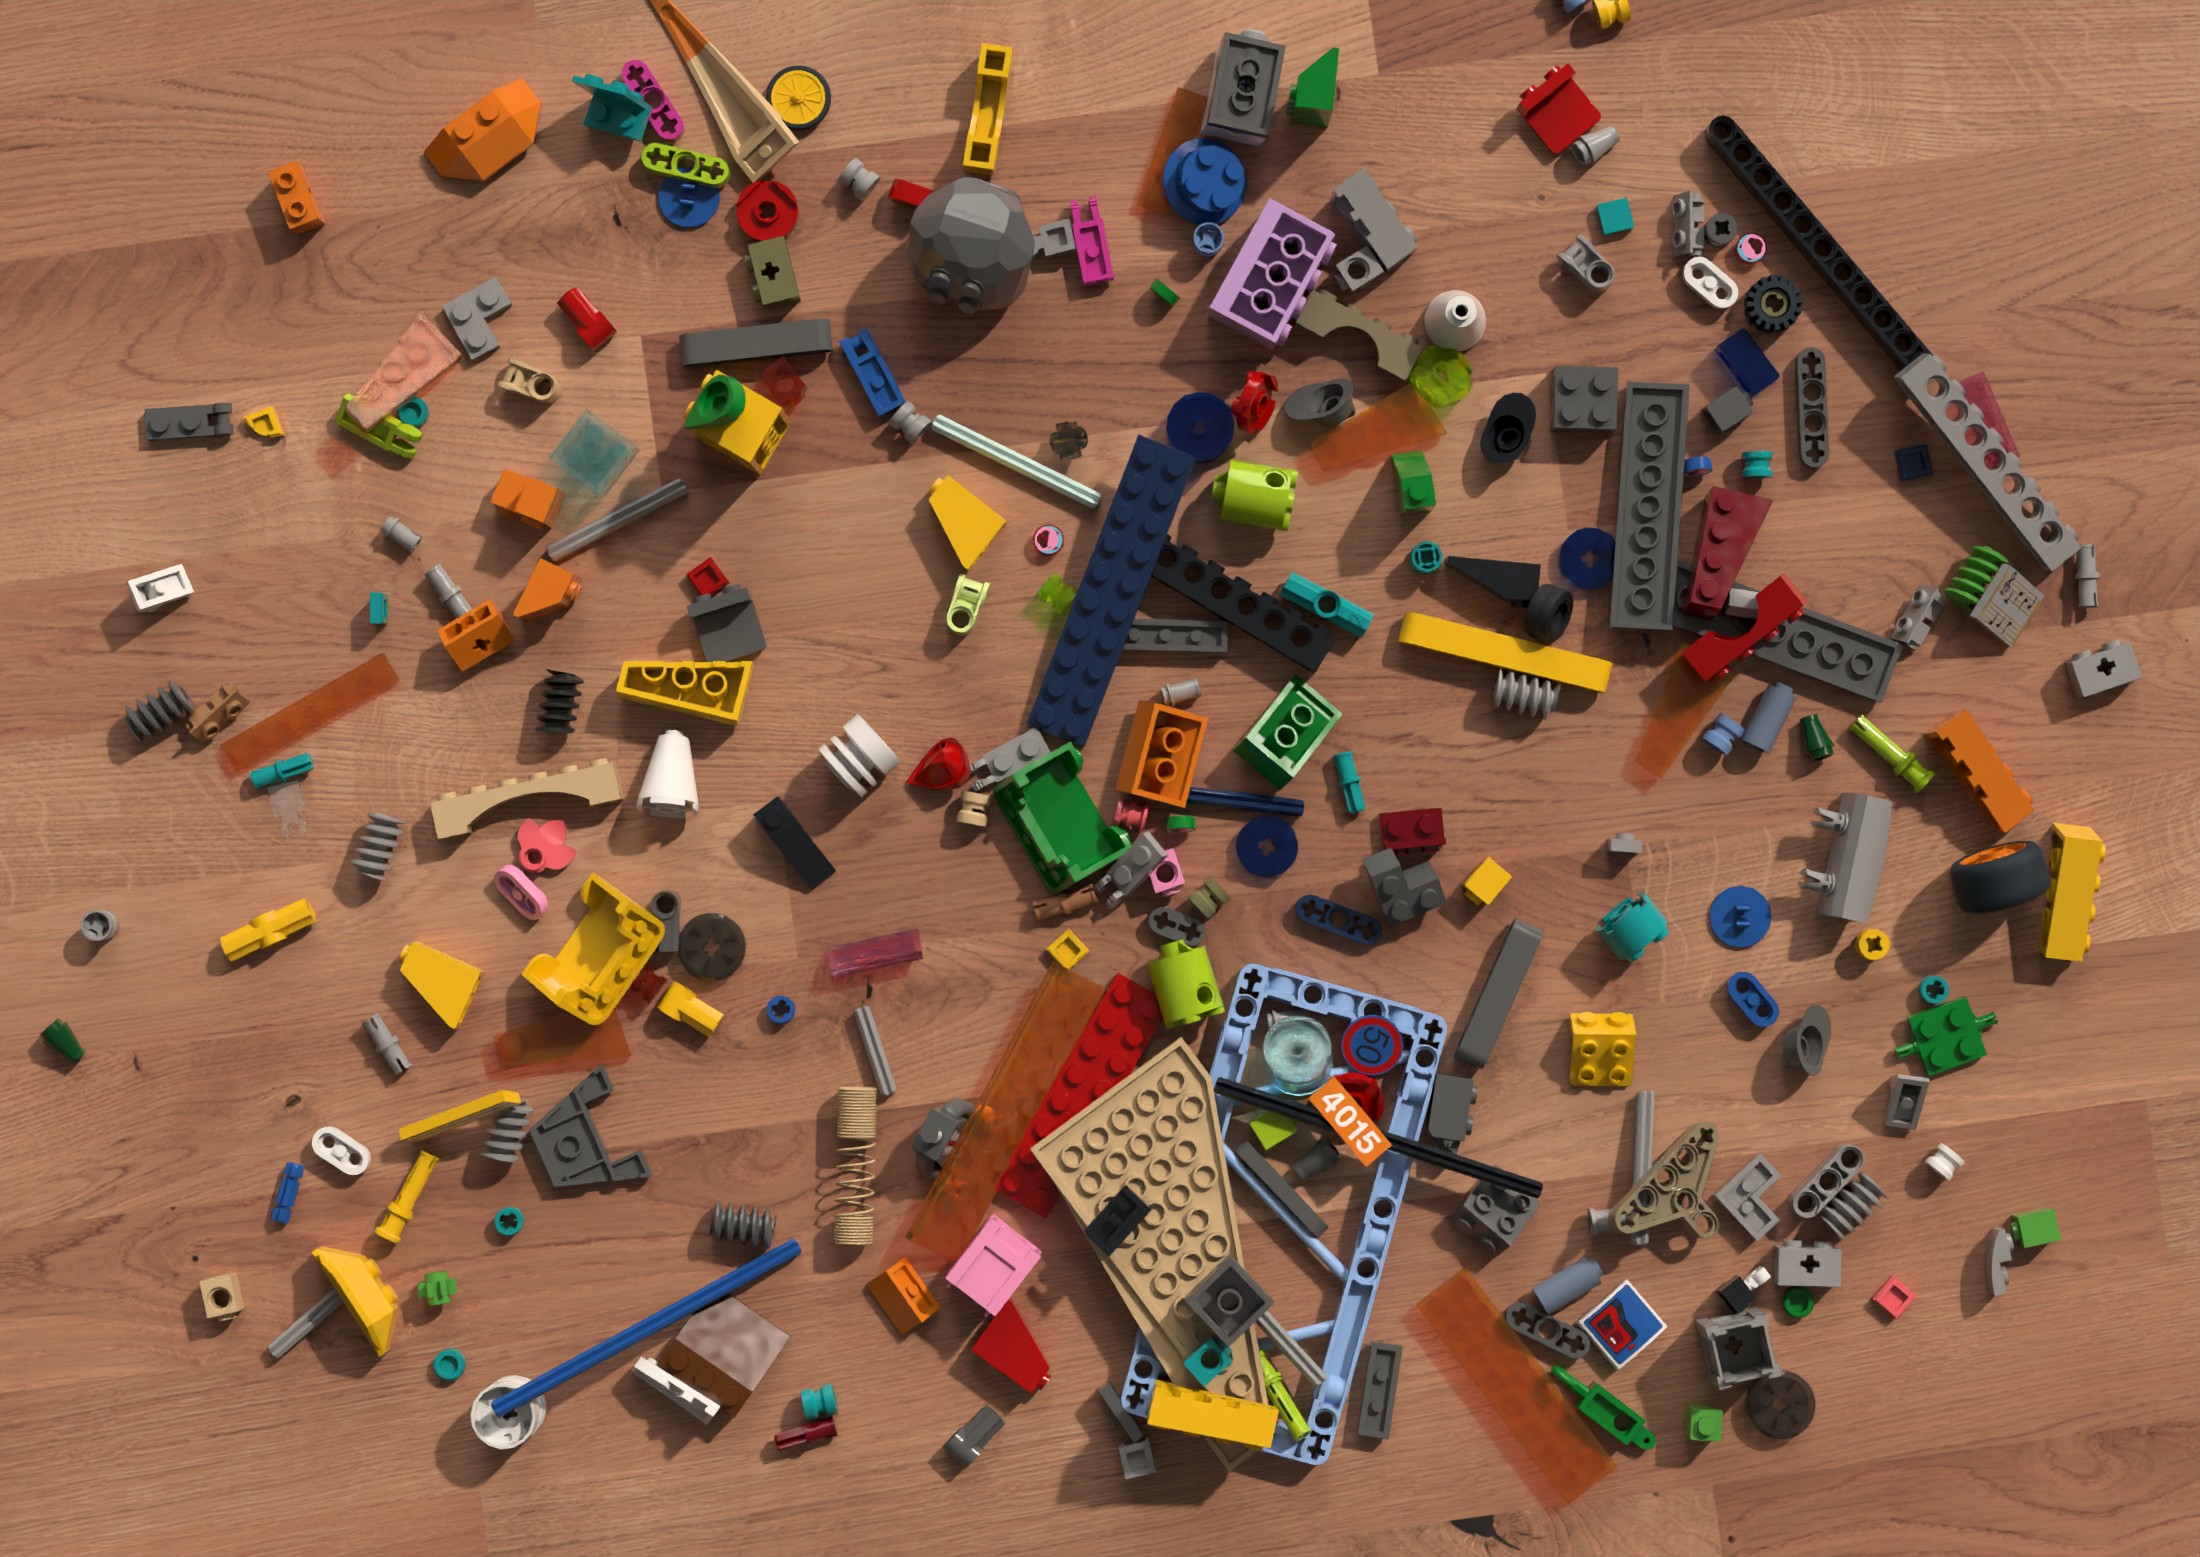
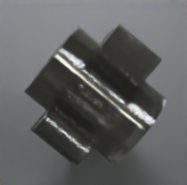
M1077 421L1055 424L1057 431L1051 433L1049 439L1052 451L1055 454H1060L1061 460L1082 457L1080 450L1086 448L1088 444V436L1085 429L1078 426Z

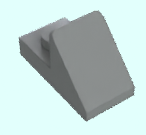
M1900 1074L1890 1077L1891 1095L1884 1116L1885 1126L1916 1130L1930 1083L1929 1078Z

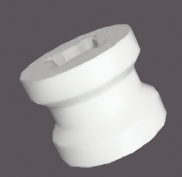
M1940 1143L1937 1146L1935 1155L1928 1157L1925 1163L1942 1178L1950 1181L1953 1178L1954 1170L1962 1167L1965 1161L1945 1144Z

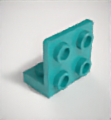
M586 74L585 78L573 76V83L593 95L583 125L605 133L639 142L642 141L652 110V106L643 101V95L629 90L630 86L618 81H612L611 85L603 83V79L591 74Z

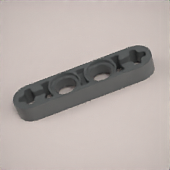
M1809 347L1801 351L1795 360L1799 459L1803 466L1815 469L1825 464L1829 457L1826 362L1824 354L1819 349ZM1808 354H1812V359L1818 360V364L1812 368V376L1819 374V379L1810 378L1803 381L1802 375H1809V367L1803 364L1802 360L1806 359ZM1813 384L1818 387L1820 391L1818 400L1808 401L1804 397L1803 389L1806 385ZM1815 415L1820 419L1821 427L1819 431L1810 432L1805 428L1804 421L1807 416ZM1822 436V441L1817 440L1815 442V449L1817 452H1821L1822 456L1817 458L1816 463H1814L1811 457L1806 456V452L1812 449V440L1805 442V437L1815 438Z
M1246 1139L1235 1149L1239 1156L1317 1238L1329 1228Z

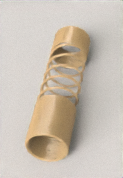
M839 1087L837 1092L838 1122L836 1123V1136L838 1138L859 1140L872 1144L837 1149L836 1152L868 1158L872 1161L838 1165L835 1168L837 1170L867 1174L872 1177L836 1182L837 1186L866 1190L871 1193L836 1198L835 1201L860 1205L871 1209L861 1212L836 1214L834 1216V1243L855 1246L872 1245L874 1217L862 1214L872 1212L874 1207L865 1203L848 1200L872 1196L875 1193L872 1189L849 1184L872 1180L875 1178V1175L867 1171L848 1167L869 1165L874 1163L875 1159L868 1155L846 1151L868 1149L876 1145L874 1141L869 1139L876 1137L877 1089L872 1087Z

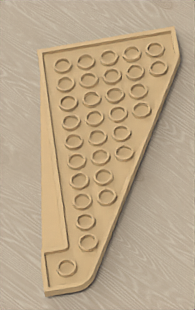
M1180 1037L1031 1147L1030 1150L1050 1175L1083 1232L1125 1185L1151 1207L1152 1210L1110 1256L1105 1254L1087 1236L1086 1238L1172 1383L1269 1405L1255 1324H1252L1229 1346L1232 1350L1229 1354L1232 1358V1363L1205 1387L1183 1364V1359L1210 1335L1215 1340L1219 1338L1185 1302L1184 1297L1229 1254L1244 1269L1245 1267L1212 1079L1183 1038ZM1206 1351L1201 1356L1202 1364L1207 1367L1216 1365L1219 1360L1218 1354L1214 1351ZM1204 1435L1212 1450L1229 1472L1257 1452L1256 1450L1245 1448V1443L1232 1441V1444H1225L1214 1441V1437Z

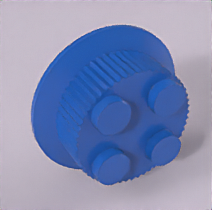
M1198 138L1185 142L1171 154L1165 165L1163 188L1167 201L1180 217L1191 223L1199 225L1205 222L1220 223L1237 211L1245 196L1247 179L1244 166L1238 155L1229 146L1218 140Z

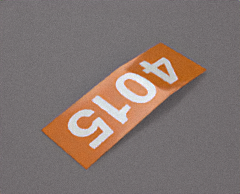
M1332 1077L1308 1098L1365 1167L1392 1146L1335 1077Z

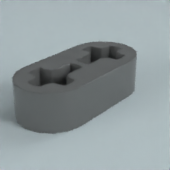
M1167 907L1156 908L1149 915L1150 928L1155 933L1175 941L1184 939L1185 944L1189 946L1198 945L1205 937V927L1196 918ZM1162 912H1167V919L1176 922L1175 928L1164 926L1162 930L1158 929V923L1153 921L1154 916H1161ZM1192 923L1197 924L1196 930L1200 932V936L1198 938L1193 937L1191 941L1186 940L1187 934L1178 930L1179 924L1190 927Z

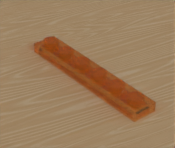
M381 653L222 743L221 746L235 771L239 772L398 682L400 679L386 654Z

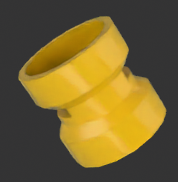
M1592 0L1594 17L1600 30L1610 27L1615 22V19L1620 23L1631 20V12L1627 0Z

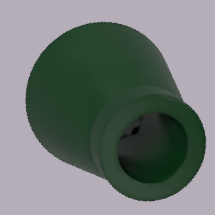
M1812 714L1801 718L1799 721L1802 727L1805 756H1809L1810 762L1820 761L1834 755L1832 748L1835 745L1821 724L1818 715Z
M59 1018L40 1034L44 1039L42 1043L67 1059L71 1065L86 1053L68 1023H63Z

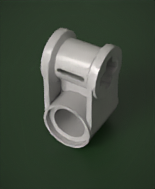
M1578 234L1575 237L1576 241L1564 253L1560 252L1556 255L1557 259L1588 290L1594 293L1604 292L1613 281V267L1597 252L1596 248L1587 238ZM1602 270L1607 275V281L1604 283L1594 282L1591 278V272Z

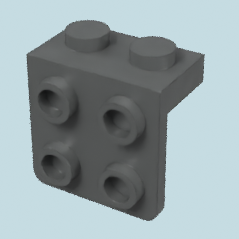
M740 584L722 589L723 595L711 598L710 594L701 595L692 599L694 604L687 606L690 618L694 620L707 662H728L766 648L762 628L750 590L747 587L741 589Z
M1480 1180L1468 1198L1453 1209L1448 1219L1455 1224V1227L1460 1232L1467 1234L1473 1239L1482 1251L1496 1258L1512 1245L1538 1209L1539 1201L1536 1198Z

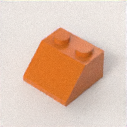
M540 558L513 615L529 621L568 607L571 601L575 603L580 596L583 588L582 585H579L581 578Z

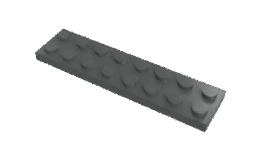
M1627 381L1610 617L1611 629L1673 632L1690 394L1689 384Z
M1678 560L1674 611L1675 627L1701 637L1710 630L1723 636L1736 637L1748 633L1753 628L1756 619L1725 615L1726 600L1713 620L1683 613L1692 565ZM1735 581L1731 587L1735 589L1760 592L1759 590L1753 589L1751 587L1745 586ZM1804 607L1801 608L1805 613L1791 624L1786 620L1785 626H1777L1780 632L1765 643L1760 639L1752 645L1755 649V652L1751 654L1752 656L1877 703H1882L1903 647V644Z

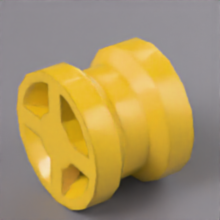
M1866 929L1857 935L1854 947L1860 957L1868 960H1878L1888 953L1890 942L1884 932L1878 929Z

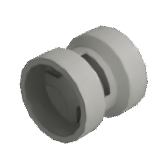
M854 158L840 174L837 182L844 188L849 187L852 189L854 196L863 201L874 190L880 181V176L874 171H867L864 168V163L858 158Z
M907 401L893 415L888 424L895 430L902 429L904 438L913 444L926 431L932 421L925 415L915 414L916 407Z
M108 910L90 911L81 921L83 935L92 941L112 939L119 929L117 917Z

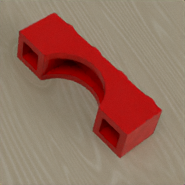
M1785 573L1756 594L1758 617L1755 625L1748 633L1736 637H1727L1710 630L1682 652L1705 682L1711 677L1716 681L1731 670L1728 666L1730 662L1736 658L1742 662L1755 652L1752 645L1762 639L1765 643L1780 632L1777 628L1779 624L1785 620L1791 624L1805 613L1801 607L1808 601Z

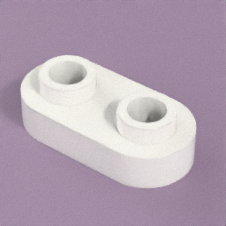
M1694 257L1683 267L1682 277L1685 284L1712 307L1726 309L1737 300L1738 287L1736 283L1708 259ZM1694 269L1702 271L1703 277L1701 279L1693 277L1692 271ZM1717 289H1723L1726 292L1725 299H1719L1716 296Z
M328 1126L316 1131L312 1138L314 1152L348 1175L361 1174L370 1166L371 1155L369 1150L336 1127ZM327 1136H331L335 1141L332 1148L325 1145V1138ZM353 1153H357L361 1158L358 1165L351 1162L350 1158Z

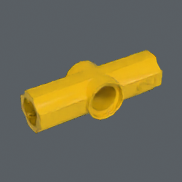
M306 898L299 899L280 910L264 913L250 920V924L220 937L221 946L231 962L239 960L261 948L264 950L286 940L288 935L316 923L315 912Z

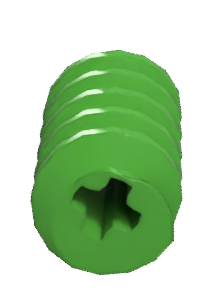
M1972 546L1970 551L1974 557H1965L1964 563L1967 567H1959L1957 570L1961 578L1953 577L1951 584L1954 588H1946L1944 590L1945 596L1954 605L1969 613L1973 611L1971 605H1977L1979 602L1978 594L1983 595L1986 591L1984 585L1990 584L1993 580L1990 575L1992 573L1996 574L2000 569L1997 564L2004 563L2008 565L2009 563L2003 555L1987 546Z

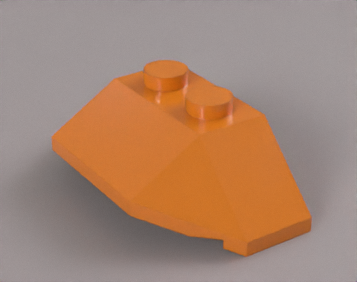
M523 78L493 90L443 127L425 149L424 153L444 178L485 181L534 144L542 103Z

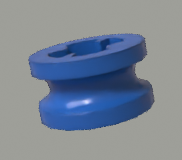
M776 996L768 1002L767 1014L774 1022L784 1024L794 1017L795 1005L786 996ZM779 1001L787 1002L785 1006H790V1012L784 1013L783 1018H776L777 1013H773V1006H778Z

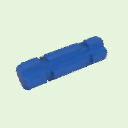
M295 1162L286 1163L283 1173L286 1177L285 1179L282 1178L275 1201V1203H278V1206L273 1208L272 1220L279 1223H288L290 1221L292 1211L289 1209L294 1207L300 1182L297 1181L298 1178H302L303 1165Z

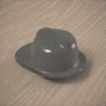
M1341 378L1303 386L1288 397L1285 403V413L1294 420L1305 421L1314 419L1325 427L1337 426L1356 414L1351 398L1353 384L1349 380Z
M1820 1005L1810 1006L1806 1010L1801 1024L1784 1034L1781 1061L1784 1067L1804 1069L1810 1076H1816L1820 1073L1831 1036V1022L1829 1014L1824 1007Z

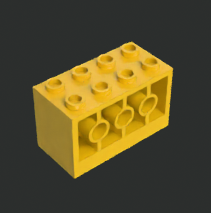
M718 370L715 371L713 376L708 374L699 390L702 391L713 377L725 374ZM742 385L746 398L745 409L735 421L719 427L689 430L697 439L761 475L792 422L782 407ZM692 401L686 409L683 416L685 419H687L689 412L695 403L694 401Z

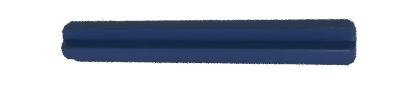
M1190 787L1186 802L1299 817L1303 815L1305 805L1304 801L1299 799L1200 787Z

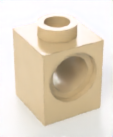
M237 1272L200 1281L207 1318L217 1316L218 1322L236 1318V1312L244 1309ZM219 1290H223L229 1295L227 1306H222L217 1302L216 1294Z

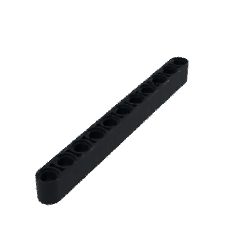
M1725 115L1714 118L1705 130V139L1709 146L1900 370H1903L1921 354H1931L1933 356L1737 123ZM1714 126H1724L1728 131V137L1721 139L1715 136ZM1740 148L1746 151L1748 160L1746 162L1737 161L1733 154L1735 149ZM1754 173H1764L1768 178V184L1766 186L1756 184L1753 177ZM1780 195L1786 198L1788 202L1787 209H1778L1774 204V197ZM1794 220H1804L1808 225L1807 233L1797 232L1794 228ZM1820 242L1827 247L1828 254L1826 257H1820L1815 253V243ZM1836 266L1846 269L1848 273L1847 280L1842 281L1835 277L1834 268ZM1855 290H1863L1867 294L1868 301L1866 304H1859L1855 300ZM1876 313L1886 316L1888 320L1886 328L1878 327L1875 324L1874 316ZM1896 337H1903L1907 341L1908 348L1905 352L1896 349L1894 345Z

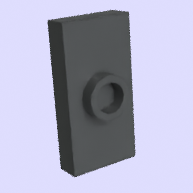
M1107 1381L1099 1387V1393L1110 1407L1106 1412L1117 1427L1121 1424L1135 1443L1143 1437V1429L1134 1416L1123 1408L1121 1397L1112 1384Z

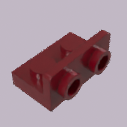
M1442 808L1379 813L1382 850L1391 848L1395 855L1409 854L1408 848L1421 847V853L1438 852L1440 851L1439 845H1446Z

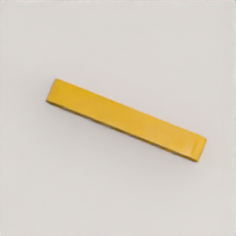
M1405 611L1398 642L1405 645L1603 694L1606 693L1613 663L1602 659Z

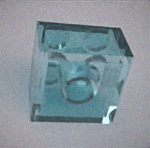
M586 409L549 459L603 499L640 449Z

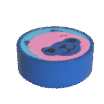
M1694 457L1685 460V477L1701 476L1713 471L1711 459L1708 457Z

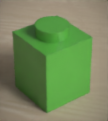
M2046 1207L2011 1215L2013 1223L2009 1224V1231L2013 1242L2017 1241L2018 1246L2027 1248L2061 1240L2054 1209Z
M1687 1404L1685 1436L1690 1440L1721 1442L1723 1410L1713 1405Z

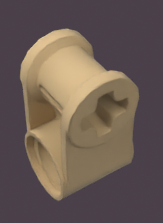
M508 358L509 367L503 381L498 383V387L544 404L553 403L559 398L561 387L555 378L524 362ZM550 381L552 386L550 392L547 395H539L538 386L540 383Z

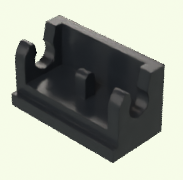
M1125 1185L1087 1226L1084 1232L1105 1254L1110 1256L1152 1209L1132 1189Z

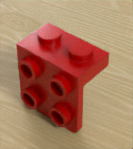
M1569 63L1563 68H1560L1558 65L1544 75L1546 81L1538 88L1533 84L1519 96L1522 101L1517 107V111L1553 154L1561 153L1577 137L1582 136L1601 119V113L1573 80L1576 72Z

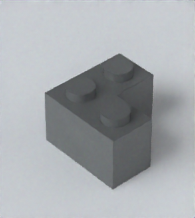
M1391 848L1362 859L1379 908L1389 927L1447 904L1439 879L1429 861L1402 871L1401 865Z

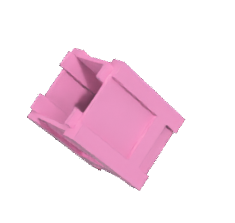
M992 1214L947 1272L948 1275L945 1277L949 1281L947 1287L950 1288L952 1284L984 1307L986 1309L985 1317L989 1313L996 1316L1041 1258L1040 1254L1042 1251L995 1214Z

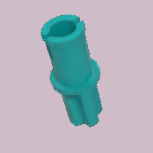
M1352 751L1333 755L1340 782L1337 784L1342 787L1349 814L1361 812L1366 808L1359 783L1362 778L1357 775Z
M305 753L284 761L277 759L275 764L250 771V776L254 787L259 790L262 787L280 781L287 783L289 778L312 771L314 763L310 754Z

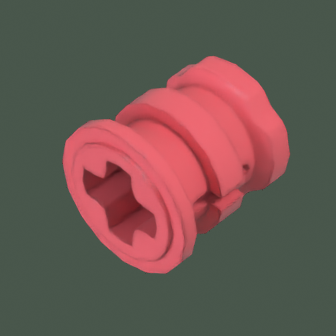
M1119 798L1113 825L1124 824L1125 828L1131 829L1132 826L1137 827L1139 833H1142L1148 815L1149 803L1142 807L1137 805L1138 802L1131 801L1130 804L1126 803L1123 798Z

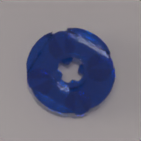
M1583 528L1566 538L1558 553V566L1564 578L1573 586L1582 590H1596L1613 580L1616 546L1613 536L1598 528ZM1586 550H1591L1592 554L1598 557V561L1594 562L1591 568L1588 567L1586 562L1581 561V556H1585L1587 553Z
M1265 815L1250 820L1240 830L1236 840V852L1240 863L1251 874L1266 878L1274 877L1284 873L1292 866L1298 853V841L1294 830L1286 821L1275 816ZM1266 837L1271 838L1272 844L1276 845L1275 852L1270 851L1268 856L1263 855V850L1258 847L1259 841L1265 842Z

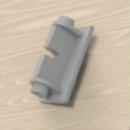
M1693 191L1674 195V202L1672 204V214L1674 216V233L1672 235L1674 257L1689 254L1691 257L1702 256V250H1705L1704 228L1694 227V222H1704V199H1701L1700 193H1693Z
M1920 584L1918 589L1912 594L1910 604L1903 616L1896 622L1891 639L1904 642L1906 647L1914 651L1917 646L1921 647L1931 628L1923 623V620L1926 618L1931 622L1935 621L1945 604L1943 602L1945 595L1938 592L1939 589Z

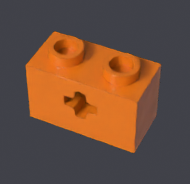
M297 160L268 171L288 227L293 233L298 235L325 225L306 171Z
M492 599L487 600L437 630L444 647L462 672L478 665L483 659L505 649L516 640L508 622Z

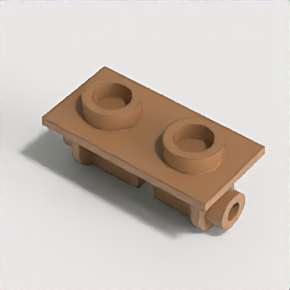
M232 682L228 685H222L209 698L215 706L210 710L203 703L194 713L187 717L189 721L185 725L190 730L189 733L204 744L209 739L214 738L221 728L232 718L237 717L243 711V708L250 703L246 697L239 693V689Z

